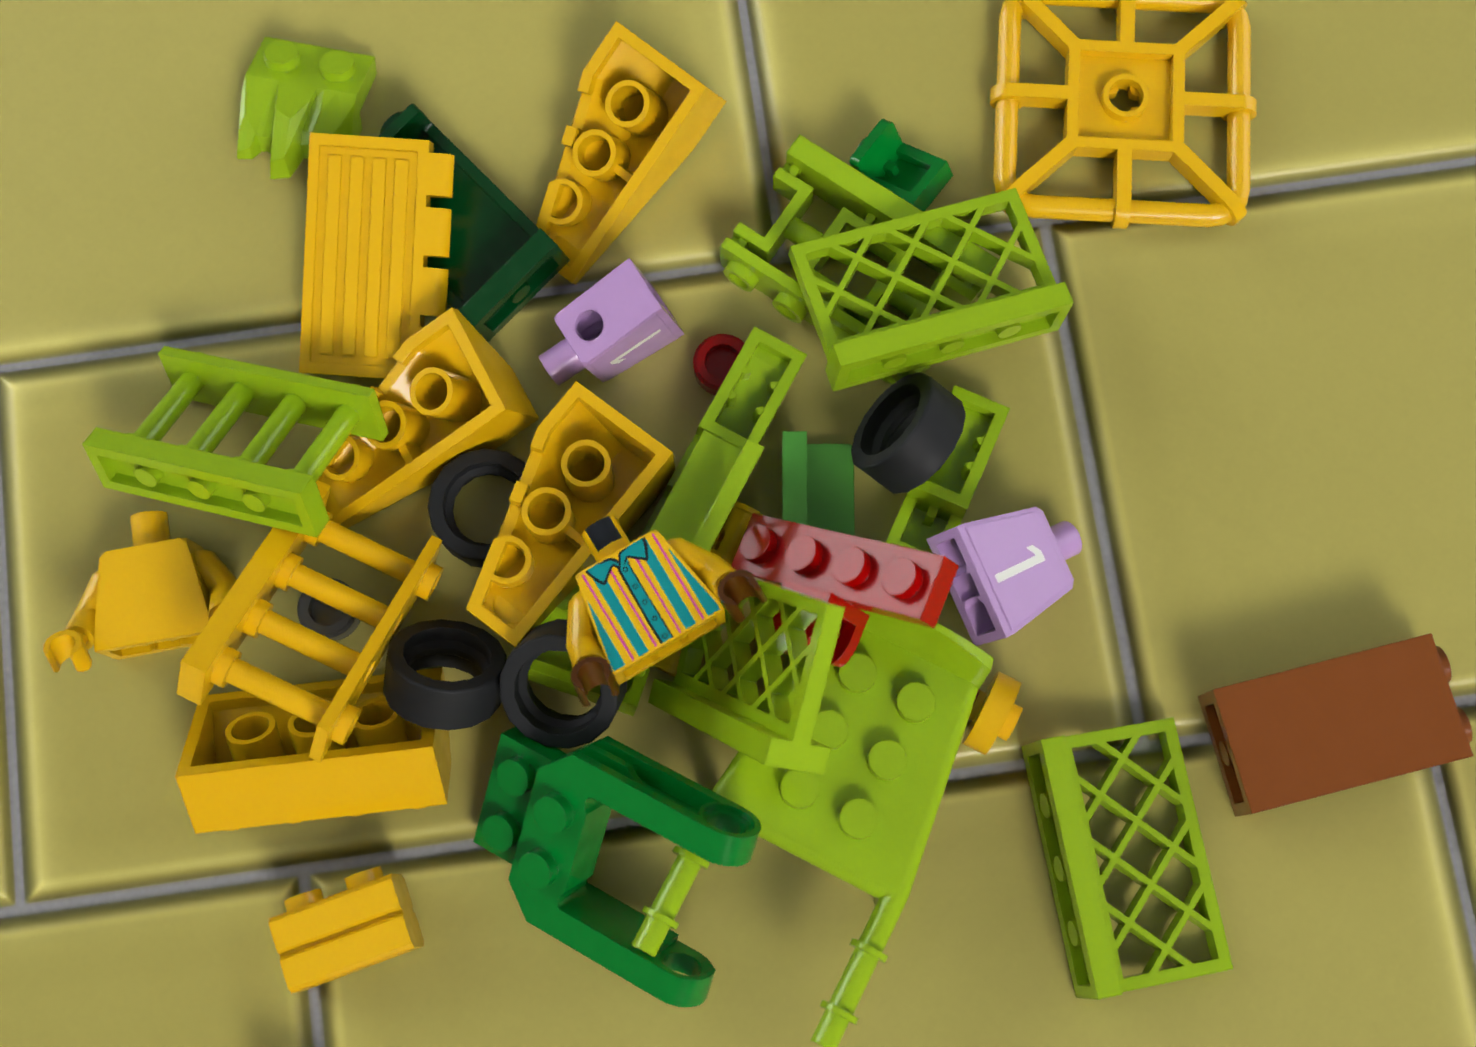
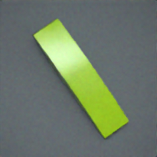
M755 326L753 327L698 425L695 436L670 478L662 498L640 537L650 531L704 430L740 449L744 447L747 439L758 444L761 443L805 361L806 353Z
M954 385L951 393L962 401L966 413L963 432L954 451L942 467L924 484L907 492L885 543L932 553L926 539L961 524L1009 413V407Z

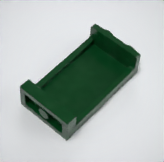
M412 103L404 111L390 116L381 127L378 137L430 140L434 143L433 153L455 155L453 198L431 197V207L452 210L449 258L428 257L427 268L449 270L447 304L458 309L486 341L489 342L570 259L541 228L539 229Z

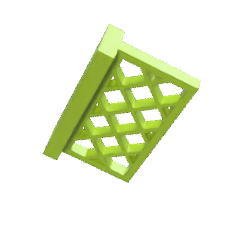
M1016 188L792 245L788 253L827 358L825 371L833 392L1057 331L1074 304L1065 281L1056 284ZM1005 210L1014 230L1009 241L1006 242L977 228L976 226L981 216ZM972 219L969 224L964 222V220ZM942 227L962 237L953 256L950 257L921 243L920 241L926 230ZM916 233L913 238L907 236ZM1017 240L1021 248L1014 246ZM885 241L905 251L895 272L864 257L870 245ZM968 241L1001 256L991 276L958 261ZM859 248L856 253L850 251L852 249ZM913 255L945 270L934 291L902 276ZM829 256L849 267L838 287L815 277L808 261ZM1008 259L1029 269L1037 286L1019 290L997 278ZM856 270L888 285L877 306L845 291ZM951 274L984 289L977 302L961 305L941 295ZM895 289L927 304L920 317L905 321L884 310ZM989 293L996 295V297L987 299ZM822 296L830 300L827 307H825ZM838 304L869 319L862 333L837 339L830 317ZM933 308H936L941 311L931 314ZM876 323L884 326L881 328L874 329Z
M755 577L767 597V601L763 604L757 597L743 599L738 604L739 609L744 615L743 606L749 600L751 613L740 623L732 619L721 602L725 609L726 623L682 648L674 681L654 678L648 703L763 765L824 775L831 748L813 740L812 736L845 607ZM780 610L782 625L775 632L773 617ZM816 618L810 644L808 645L805 629ZM726 626L728 639L722 644L721 631ZM756 637L758 652L752 657L749 643ZM787 649L790 665L783 672L780 656ZM704 653L706 664L700 669ZM732 663L735 677L729 682L727 668ZM763 675L766 691L759 697L756 682ZM795 689L796 699L791 715L788 695Z
M1174 717L1070 736L1063 735L1046 738L1021 746L1076 998L1100 1000L1123 995L1122 992L1234 969ZM1158 734L1164 761L1155 776H1153L1130 760L1128 756L1140 737ZM1124 740L1119 750L1108 744L1109 742ZM1091 746L1112 761L1096 787L1078 775L1072 749ZM1121 768L1148 786L1132 813L1106 795ZM1167 777L1169 778L1170 787L1164 784ZM1082 792L1090 797L1086 805L1084 804ZM1157 794L1175 805L1178 823L1169 838L1142 820ZM1099 804L1126 823L1110 850L1093 839L1090 831L1089 820ZM1136 830L1162 848L1147 876L1120 858ZM1182 839L1184 842L1185 850L1179 847V844L1181 843ZM1096 855H1098L1100 858L1104 860L1100 868L1098 866ZM1172 856L1190 868L1193 885L1183 902L1157 884ZM1113 868H1116L1140 885L1124 914L1107 903L1103 885ZM1150 894H1153L1177 912L1161 940L1134 922ZM1197 903L1199 906L1200 914L1194 910ZM1110 918L1118 923L1114 932ZM1187 920L1205 932L1211 959L1190 962L1172 949ZM1131 932L1155 949L1142 973L1123 977L1117 950L1127 933ZM1165 958L1177 965L1160 969Z

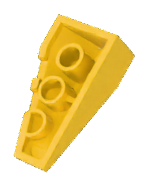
M617 21L582 72L577 88L581 95L571 126L566 125L561 144L565 145L555 180L550 181L536 223V226L539 229L541 228L570 259L558 273L572 284H577L694 150L727 102Z
M451 307L405 340L393 356L397 361L378 387H370L375 389L389 433L384 441L350 434L319 477V481L331 486L326 511L333 514L332 521L349 528L432 484L442 468L462 453L483 448L495 450L539 419L514 370L458 309Z
M577 381L536 429L530 444L531 452L520 480L516 481L510 495V505L497 538H494L466 607L470 614L514 648L536 626L540 625L578 585L575 576L580 571L596 563L595 558L581 536L584 530L596 521L614 515L624 532L627 533L665 488L675 471L674 454L670 449Z

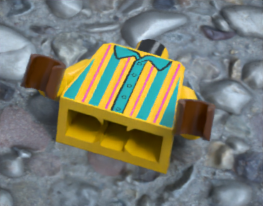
M614 515L602 518L590 525L581 536L595 558L596 563L580 571L575 576L580 591L574 594L568 602L566 648L573 668L571 671V681L581 704L584 707L591 706L587 695L592 688L598 685H608L613 697L617 696L620 693L619 685L726 623L725 609L720 601H722L735 622L740 623L744 621L745 617L738 607V604L743 599L757 597L763 604L767 601V597L753 574L746 570L736 571L720 556L681 537L666 540L657 530L650 531L630 542Z

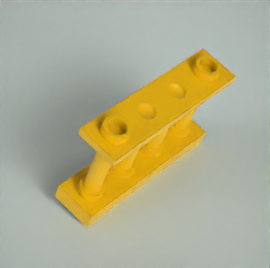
M317 480L316 484L326 508L331 486ZM329 512L327 514L330 520L318 537L273 527L182 658L176 694L201 705L214 684L224 688L229 683L317 725L309 758L321 763L333 741L344 745L349 738L361 713V709L354 705L387 651L389 641L397 634L418 597L428 601L433 594L444 570L443 567L435 564L443 540L431 535L419 557L414 561L332 521L333 514ZM322 543L403 583L388 606L304 566V558L300 557L307 544L317 547ZM292 587L375 627V630L362 652L359 653L272 611L274 605L270 603V600L279 588L287 592ZM261 634L347 676L333 700L329 702L241 660L242 652L238 651V648L247 635L256 639Z

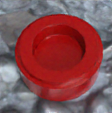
M729 334L710 336L700 343L694 353L693 368L695 378L698 384L712 395H716L745 344L736 336Z

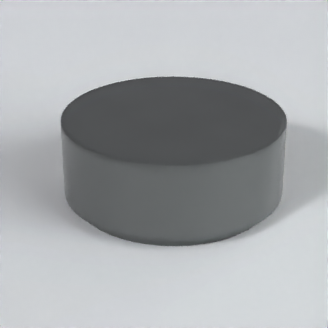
M334 579V580H336V581H338V582H340V583H342V584H344V585L350 587V586H349L348 584H346L345 582H343V581H341V580H338V579ZM304 593L299 598L297 614L301 625L334 641L348 637L356 630L360 623V620Z

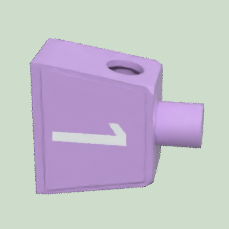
M629 258L555 315L554 320L565 338L539 355V359L558 386L585 368L599 380L605 382L684 335V332L654 286Z
M1038 507L963 523L926 539L932 553L944 555L959 565L950 588V593L969 636L976 646L1004 639L1015 634L1073 588L1074 578L1065 560L1079 554L1082 549L1080 534L1070 522L1061 521L1050 527L1044 512Z

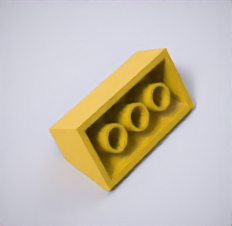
M442 667L416 671L434 680L445 681ZM385 674L373 675L354 705L361 709V713L349 738L344 745L333 741L320 763L309 758L317 725L245 691L210 694L206 696L201 705L197 704L175 779L195 834L446 805L452 763L449 730L424 728L404 720L389 707L383 694ZM345 679L296 684V686L331 702Z

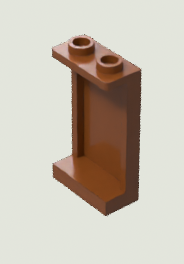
M1432 633L1216 688L1198 696L1235 817L1270 810L1473 757L1469 744L1473 737L1472 727L1463 709L1456 706L1448 683L1452 676L1451 666L1445 652L1435 645Z

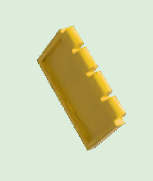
M310 132L299 373L385 378L397 362L393 356L405 340L424 327L425 316L439 317L447 311L449 270L427 268L428 257L449 258L452 210L431 207V197L453 198L455 155L433 153L434 143L430 140Z

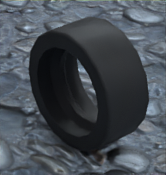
M922 372L906 375L882 393L863 417L855 433L851 448L853 464L893 494L906 493L924 484L942 467L954 451L963 432L966 413L962 401L932 377Z
M483 448L462 453L442 468L431 485L427 508L432 530L439 539L443 540L442 544L453 556L470 566L482 568L491 544L472 541L464 536L456 526L453 509L455 498L462 487L476 477L485 475L502 476L515 484L516 481L520 480L526 465L524 461L507 451Z
M445 619L417 622L401 629L389 641L383 694L389 707L406 721L424 728L450 731L470 728L489 719L501 704L500 674L506 663L507 655L499 640L484 629L466 622ZM441 666L459 669L471 674L473 678L454 682L442 681L426 677L416 671L422 668Z
M556 619L536 626L510 653L500 674V700L508 719L525 737L546 747L571 749L591 743L609 728L627 692V681L619 685L620 693L614 697L608 685H600V696L596 705L587 713L581 715L561 714L546 707L534 695L528 681V672L532 662L542 653L547 651L567 652V620Z

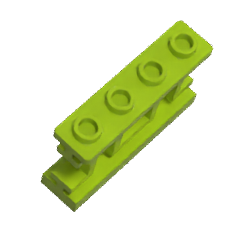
M799 134L786 152V163L782 168L779 167L773 175V190L789 199V204L765 237L743 223H738L733 230L732 238L726 237L719 247L721 266L724 268L723 273L739 288L747 292H752L755 288L773 300V307L787 319L795 323H801L804 319L814 326L798 280H794L769 264L785 240L788 239L794 244H800L923 211ZM813 194L840 210L824 234L801 220L813 203ZM942 227L926 230L920 242L952 257L962 237ZM916 233L907 236L913 238ZM885 241L872 244L868 248L869 251L888 262L887 269L893 272L896 271L905 254V251ZM968 241L958 261L991 276L999 259L971 241ZM913 255L914 258L940 273L930 287L934 291L945 270ZM829 256L808 261L815 277L838 287L837 283L819 273L829 259ZM951 274L941 295L961 305L974 303L977 297L980 298L984 289ZM877 280L864 301L877 306L888 285ZM897 289L894 290L888 301V304L909 316L908 320L920 317L927 305ZM822 296L825 307H827L830 300ZM839 304L830 317L837 339L862 333L869 321L868 318ZM931 365L881 379L892 385L906 375L919 372L925 374Z

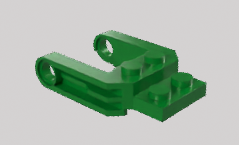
M516 726L502 732L473 842L512 864L508 880L526 922L664 1003L687 1008L702 1004L707 999L716 971L712 963L703 954L678 941L679 934L670 929L655 957L632 946L631 944L646 915L591 885L587 880L593 875L612 809L700 858L728 867L742 866L750 862L761 830L759 819L744 807L609 736L589 743L572 752L565 753L558 748L546 747L525 737Z

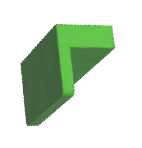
M782 431V520L855 536L854 464L851 444H807V431Z

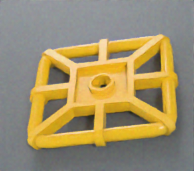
M1004 0L999 15L996 85L990 89V106L995 109L993 160L995 192L998 193L1016 188L1029 218L1110 222L1111 228L1127 229L1129 223L1205 228L1223 226L1225 224L1228 226L1236 225L1247 214L1246 205L1250 193L1251 120L1257 115V100L1251 96V25L1249 15L1245 10L1248 3L1245 0ZM1046 5L1115 9V14L1117 15L1116 41L1079 39ZM1135 10L1210 14L1176 44L1135 42ZM1022 19H1026L1065 58V85L1019 83ZM1227 28V94L1185 91V60L1221 29ZM1118 90H1127L1129 99L1138 101L1139 106L1131 107L1130 111H1122L1112 105L1110 99L1115 98ZM1022 107L1064 109L1063 140L1016 179L1018 110ZM1185 115L1221 117L1227 122L1226 184L1184 143ZM1073 156L1113 158L1112 199L1036 195L1030 193ZM1132 160L1168 161L1210 204L1132 200Z

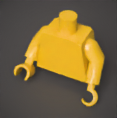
M155 510L135 513L130 516L133 546L105 551L101 554L98 570L92 574L65 630L58 631L47 638L43 644V652L53 672H59L60 666L68 658H71L77 672H85L92 666V659L88 649L92 648L93 644L96 653L116 660L190 647L237 580L236 576L213 551L204 550L203 547L188 538L171 539L167 512Z

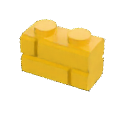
M377 866L344 878L347 890L324 898L321 888L284 900L287 912L269 918L268 924L276 951L280 955V965L286 985L291 994L311 989L424 947L422 932L416 914L413 911V904L402 874H388L384 876L381 866Z

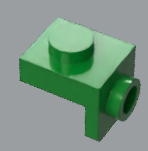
M881 119L869 135L859 143L849 161L851 167L923 212L926 211L953 177V173L946 160L903 143L894 123L886 119Z

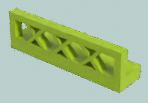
M704 430L650 531L657 530L666 540L681 537L710 551L765 447L747 439L744 447L740 449ZM647 669L636 676L643 678Z

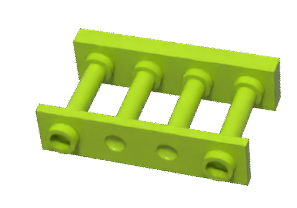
M164 346L158 355L172 387L134 433L126 434L96 427L82 445L104 488L318 537L330 520L316 484L319 477L350 434L384 441L389 432L374 388L207 355L202 352ZM192 401L216 405L215 409L186 445L161 442L162 438ZM243 412L269 417L240 457H228L213 453ZM296 423L323 428L294 469H282L266 465Z

